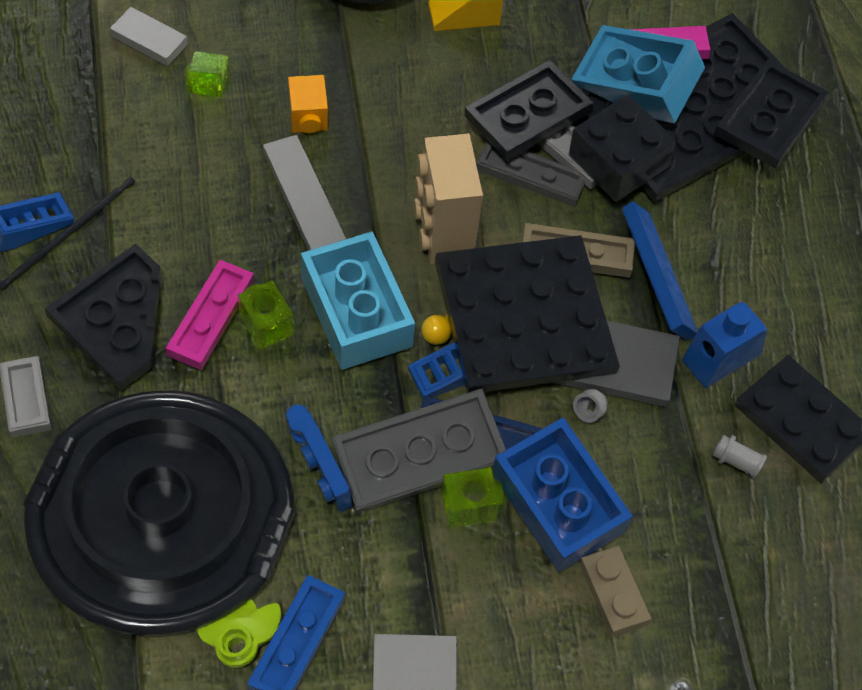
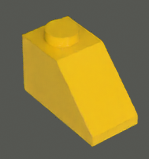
M429 0L428 8L433 30L443 31L500 25L503 0Z

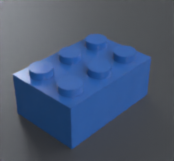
M564 417L495 456L492 475L558 573L627 531L633 518L632 514Z

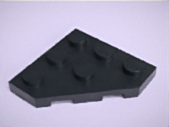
M135 243L45 308L47 317L120 391L152 367L161 283L160 266Z

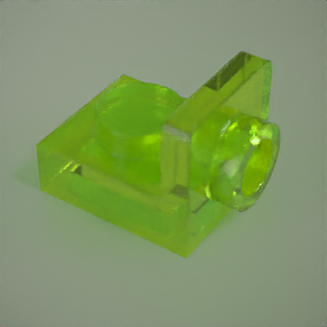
M194 51L192 63L187 65L185 70L187 92L201 96L222 97L230 65L229 56Z

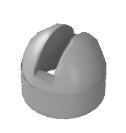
M596 389L583 391L576 396L573 402L575 414L579 419L587 423L595 422L601 418L608 406L605 395ZM593 402L596 404L594 412L589 410Z

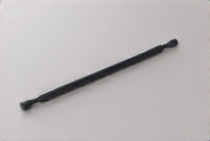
M129 177L124 181V184L114 189L13 271L11 276L0 282V290L5 289L12 280L17 279L119 196L126 187H130L135 183V180Z

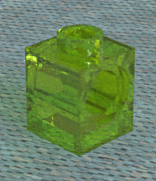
M273 280L262 285H252L243 293L238 294L239 315L259 350L294 335L293 313ZM262 310L271 311L270 313H267V314H260V313H258L259 311H262Z
M491 467L443 474L441 496L448 528L496 521L498 508L500 505H504V493L501 482H494ZM468 493H476L480 495L483 499L480 501H471L467 499L464 495Z

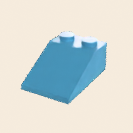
M602 25L571 80L575 85L613 103L628 94L653 119L675 123L705 66L694 40Z

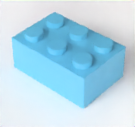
M373 231L301 253V279L341 370L413 347L415 322Z

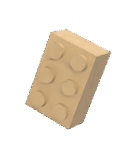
M469 133L424 138L423 153L417 154L419 176L415 177L417 198H413V210L415 220L422 221L423 228L419 229L421 251L427 250L431 265L435 264L436 253L473 249L476 247L483 193Z

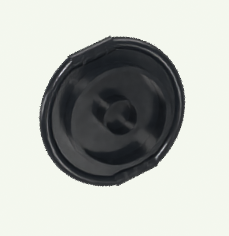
M174 390L148 391L123 396L98 406L78 418L61 434L56 435L23 502L25 506L24 527L28 551L40 578L50 592L62 604L85 620L108 630L138 636H166L197 630L230 615L247 603L264 585L269 583L296 514L288 470L282 456L267 434L252 419L222 401L192 392Z

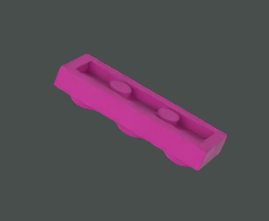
M219 260L166 347L167 356L202 371L253 285L254 273Z

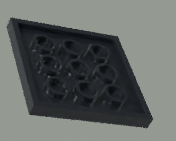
M582 235L436 253L435 265L467 393L479 389L487 392L616 374L618 372L620 364Z

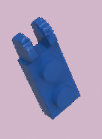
M302 404L292 405L286 411L287 415H285L289 424L290 434L295 444L303 446L300 448V451L309 470L317 468L321 479L316 482L326 503L333 500L339 513L351 508L353 501L350 488L311 413Z

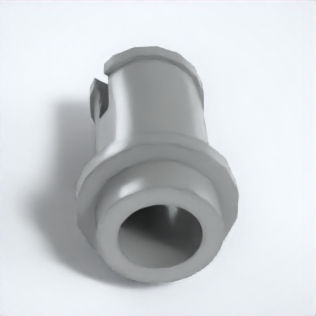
M723 435L712 456L719 459V464L726 462L755 479L767 456L735 441L736 436L734 435L730 438Z

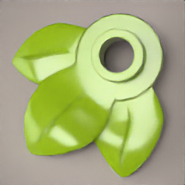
M251 598L230 615L213 624L197 629L204 643L215 648L219 660L224 665L231 668H240L248 665L256 657L260 645L273 638L281 623V608L278 603H272L257 609ZM242 643L245 645L241 651L237 653L231 652V648L235 644Z

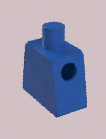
M739 302L699 328L682 362L706 389L760 356L767 328L746 303Z

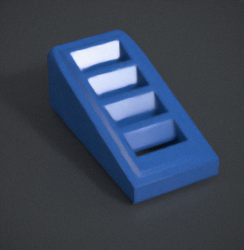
M60 192L0 205V252L17 248L74 223V217ZM52 208L55 216L50 217L47 209ZM37 214L40 219L35 220L33 215Z
M454 342L408 365V371L422 399H424V396L434 397L465 385L462 371L455 359H458ZM445 363L451 375L445 377L440 367L441 364ZM431 369L437 382L431 384L425 370Z

